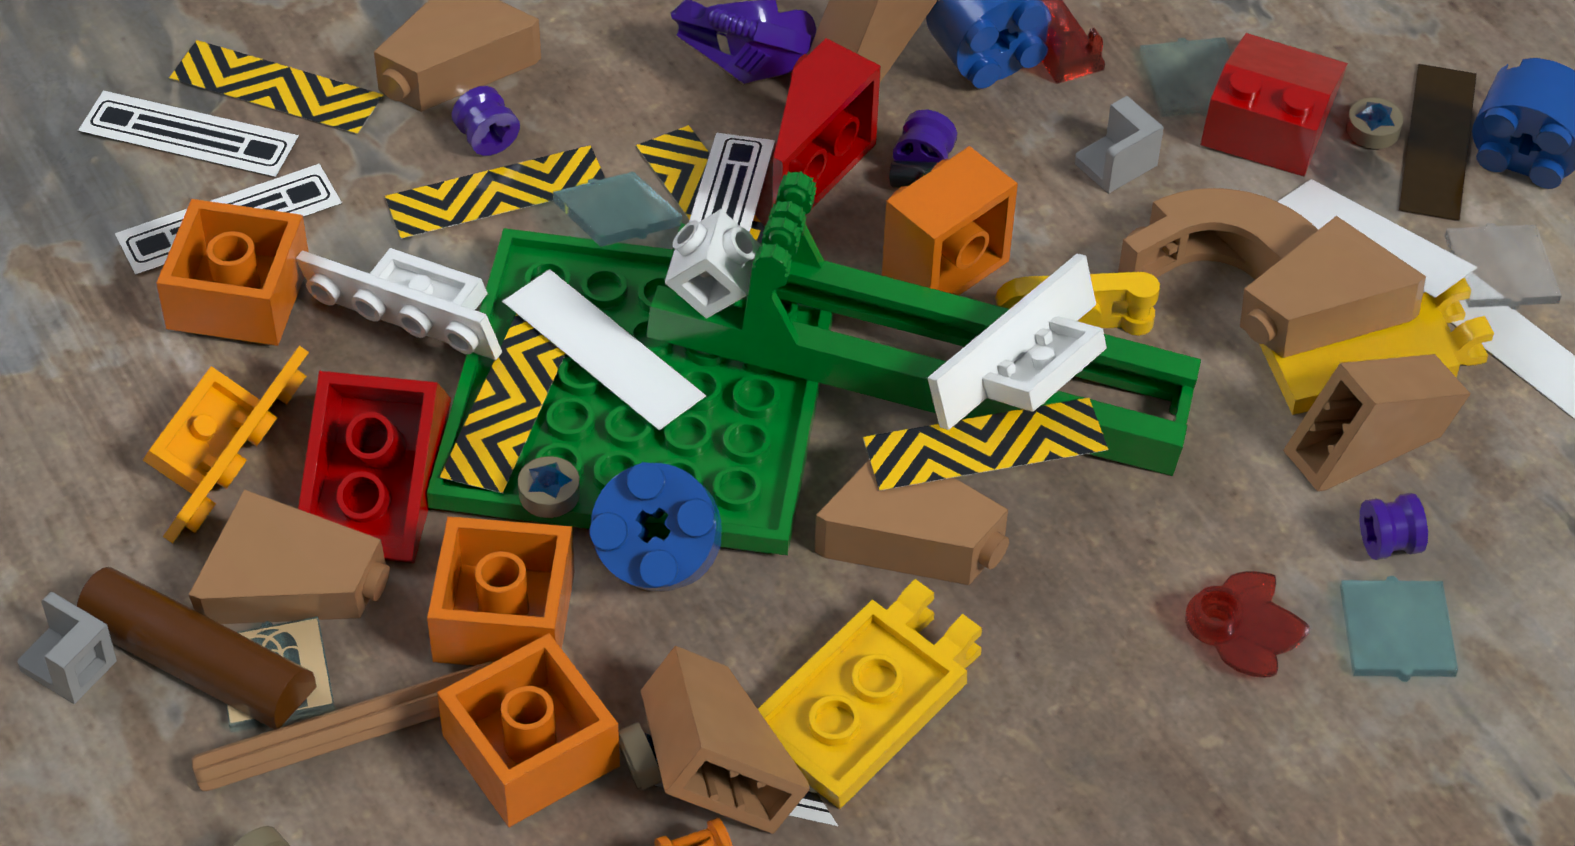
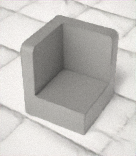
M1125 96L1110 105L1106 136L1078 151L1075 156V165L1109 194L1158 166L1164 127L1131 98Z
M50 592L41 601L49 628L18 659V665L22 673L75 704L110 669L117 659L107 624L54 592Z

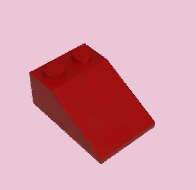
M1245 33L1225 63L1211 96L1200 145L1305 177L1348 63Z
M827 38L810 54H804L797 60L791 73V83L773 157L772 208L776 204L778 189L784 174L802 171L803 174L813 178V182H816L813 209L876 145L880 65Z
M319 371L298 509L381 539L384 558L387 561L415 563L429 510L427 490L448 421L451 397L438 382Z

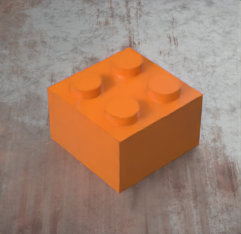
M969 146L952 158L941 160L934 166L931 172L911 185L897 189L886 200L882 276L958 296L1009 262L1018 183Z
M191 199L156 282L166 329L278 346L304 279L296 257L302 250L309 253L303 215Z
M448 516L427 616L432 661L473 666L488 661L495 662L550 633L562 649L575 573L572 526Z
M550 633L437 692L443 737L508 827L515 825L620 767L618 722Z

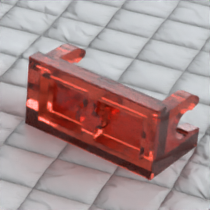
M1042 0L1050 11L1051 21L1048 22L1047 39L1045 42L1048 52L1041 62L1056 84L1103 71L1105 68V61L1102 58L1103 39L1098 31L1092 28L1087 36L1063 0Z

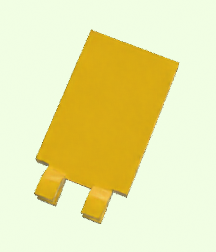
M1464 277L1436 298L1424 292L1419 315L1406 323L1285 358L1266 345H1259L1292 415L1310 410L1340 363L1435 354L1457 378L1460 365L1470 366L1487 362L1488 354L1482 343L1492 341L1494 332L1485 316L1467 320L1451 332L1447 323L1464 320L1466 313L1459 300L1468 299L1471 295V289Z
M914 579L904 589L898 599L887 610L872 599L758 708L763 718L807 779L809 786L839 810L967 684V670L965 668L981 655V647L975 641L982 635V627L964 614L948 628L944 636L936 644L931 643L919 634L920 631L934 620V612L927 607L934 600V592L917 579Z

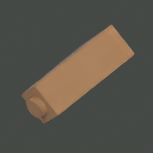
M428 0L374 51L378 91L394 101H400L422 112L463 95L473 88L487 85L535 65L541 59L539 19L500 0Z
M829 0L808 54L827 38L880 65L881 82L938 0Z
M1336 215L1244 288L1240 327L1255 342L1266 345L1283 358L1412 321L1420 312L1426 276Z
M1435 354L1340 363L1283 451L1317 491H1325L1440 438L1471 393Z
M869 459L816 514L815 552L828 559L970 585L985 567L990 570L995 568L1005 555L1009 545V538L1005 536L1008 509L956 478L879 491Z
M244 489L196 579L189 597L195 611L220 624L306 621L316 618L317 620L361 618L370 599L377 601L382 595L389 578L390 567L385 563L381 539Z
M675 645L641 689L665 794L774 834L810 790L807 779L729 667Z

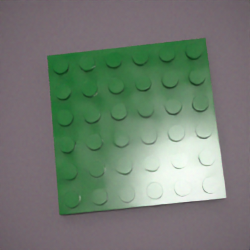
M503 228L486 286L488 294L482 300L479 311L487 315L500 347L516 315V312L502 301L550 269L704 393L706 397L658 430L565 354L504 492L500 493L440 478L494 362L491 358L472 352L466 355L428 486V508L590 529L595 502L602 489L612 478L620 472L642 462L663 463L686 471L710 492L721 518L720 547L788 556L821 383L647 337L650 306L658 285L670 288L665 284V279L674 254L673 249ZM747 296L731 305L746 308ZM780 299L790 320L831 331L833 312ZM546 456L567 460L576 468L579 474L580 497L576 506L568 513L553 518L539 517L528 512L520 502L518 491V476L522 468L532 460ZM546 481L543 485L548 487L556 485V483ZM667 513L659 519L650 516L646 520L644 526L649 530L648 537L666 539L669 536L671 530L664 524L668 517Z

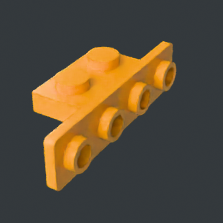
M299 345L261 399H258L211 366L143 458V461L192 494L163 535V538L173 544L184 527L194 533L197 532L216 505L214 501L207 497L216 483L225 489L228 488L247 461V459L238 454L239 450L247 440L256 447L277 419L275 415L268 411L276 399L287 405L307 377V375L298 370L309 353L306 349Z

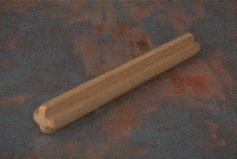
M488 661L197 754L192 758V768L196 782L201 791L207 792L440 717L437 692L493 662Z

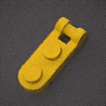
M1146 272L1090 274L1096 305L1081 317L1078 322L1103 329L1122 328L1126 333L1136 336L1145 335L1152 330L1155 319V309L1153 306L1158 301L1160 283L1154 275ZM1026 276L1014 278L1004 283L996 293V306L1011 309L1049 276Z

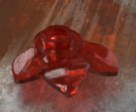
M1239 572L1231 575L1222 586H1210L1201 590L1189 601L1185 613L1186 626L1196 639L1215 646L1224 663L1234 670L1260 678L1277 675L1278 659L1276 655L1293 650L1307 638L1311 630L1310 625L1294 613L1271 602L1275 594L1276 577L1273 574L1264 572ZM1210 618H1218L1222 621H1215Z

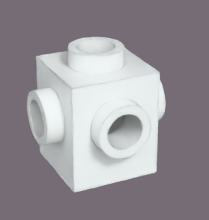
M721 209L700 222L697 220L690 221L678 232L673 241L675 251L665 284L707 319L748 295L753 261L761 244L752 237L749 231L739 226Z

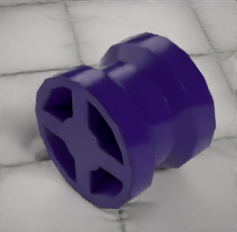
M478 86L467 91L454 104L451 113L452 121L461 133L466 134L467 142L477 154L482 156L495 155L505 150L517 138L520 130L518 118L510 108L505 107L504 100L497 90L490 86Z
M926 109L911 113L903 125L902 136H900L894 146L893 159L937 163L943 159H948V154L954 148L957 141L955 125L948 117L936 111Z
M1400 494L1394 502L1384 503L1377 498L1362 502L1359 518L1363 544L1371 559H1387L1393 551L1403 550L1410 555L1422 553L1426 550L1428 543L1427 519L1423 505L1416 494Z

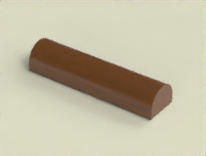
M105 567L94 573L86 582L79 595L77 607L107 624L113 644L274 730L280 728L317 687L312 671L112 567Z

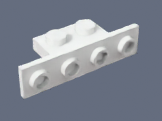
M389 248L370 274L303 250L296 257L297 263L307 281L306 287L308 291L323 304H338L350 308L368 320L379 321L381 319L402 327L416 337L423 338L428 336L448 343L454 349L464 354L474 352L497 360L502 353L487 315L476 311V308L488 294L481 278Z
M1078 253L928 377L940 428L950 430L986 398L1034 412L1107 348L1103 328L1078 322L1081 317L1096 305L1087 257Z

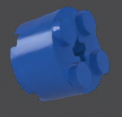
M940 0L935 3L926 16L927 27L960 73L977 88H987L997 80L1006 78L1023 67L1031 68L1038 65L1048 52L1045 42L1051 29V14L1042 0Z
M1528 58L1522 59L1518 67L1508 69L1507 64L1498 71L1472 127L1473 140L1478 149L1476 159L1484 169L1491 172H1503L1508 169L1530 177L1534 184L1545 189L1558 187L1563 178L1573 173L1575 170V70L1555 61Z
M642 462L620 472L602 489L592 511L590 537L600 560L616 577L635 587L661 592L675 590L692 584L709 570L719 553L722 527L719 510L714 498L692 475L669 464ZM667 513L668 517L664 524L671 530L669 536L665 540L653 537L647 543L645 539L648 537L649 530L644 526L646 520L650 516L659 519Z

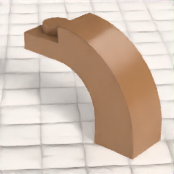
M1204 188L1178 192L1154 201L1149 226L1138 227L1123 239L1118 273L1146 272L1157 278L1186 263L1216 261L1237 267L1256 280L1318 231V229L1293 209L1275 200L1251 192L1223 188Z

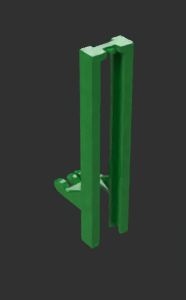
M802 171L788 172L787 175L784 174L781 180L776 204L771 209L769 220L763 232L761 247L759 246L753 261L746 308L729 305L706 319L671 288L658 285L649 312L647 337L932 413H936L928 377L947 361L792 321L780 299L965 347L1009 310L1008 308L825 261L805 222L807 218L805 214L811 212L814 203L816 182H813V178L803 174ZM681 223L678 232H679L686 224ZM1104 334L1107 348L1075 376L1171 401L1169 412L1175 416L1172 421L1090 399L1108 450L1089 454L1173 476L1184 445L1188 426L1187 421L1201 359ZM1057 391L1041 406L1083 399L1084 397ZM986 398L963 419L1020 410L1021 408Z

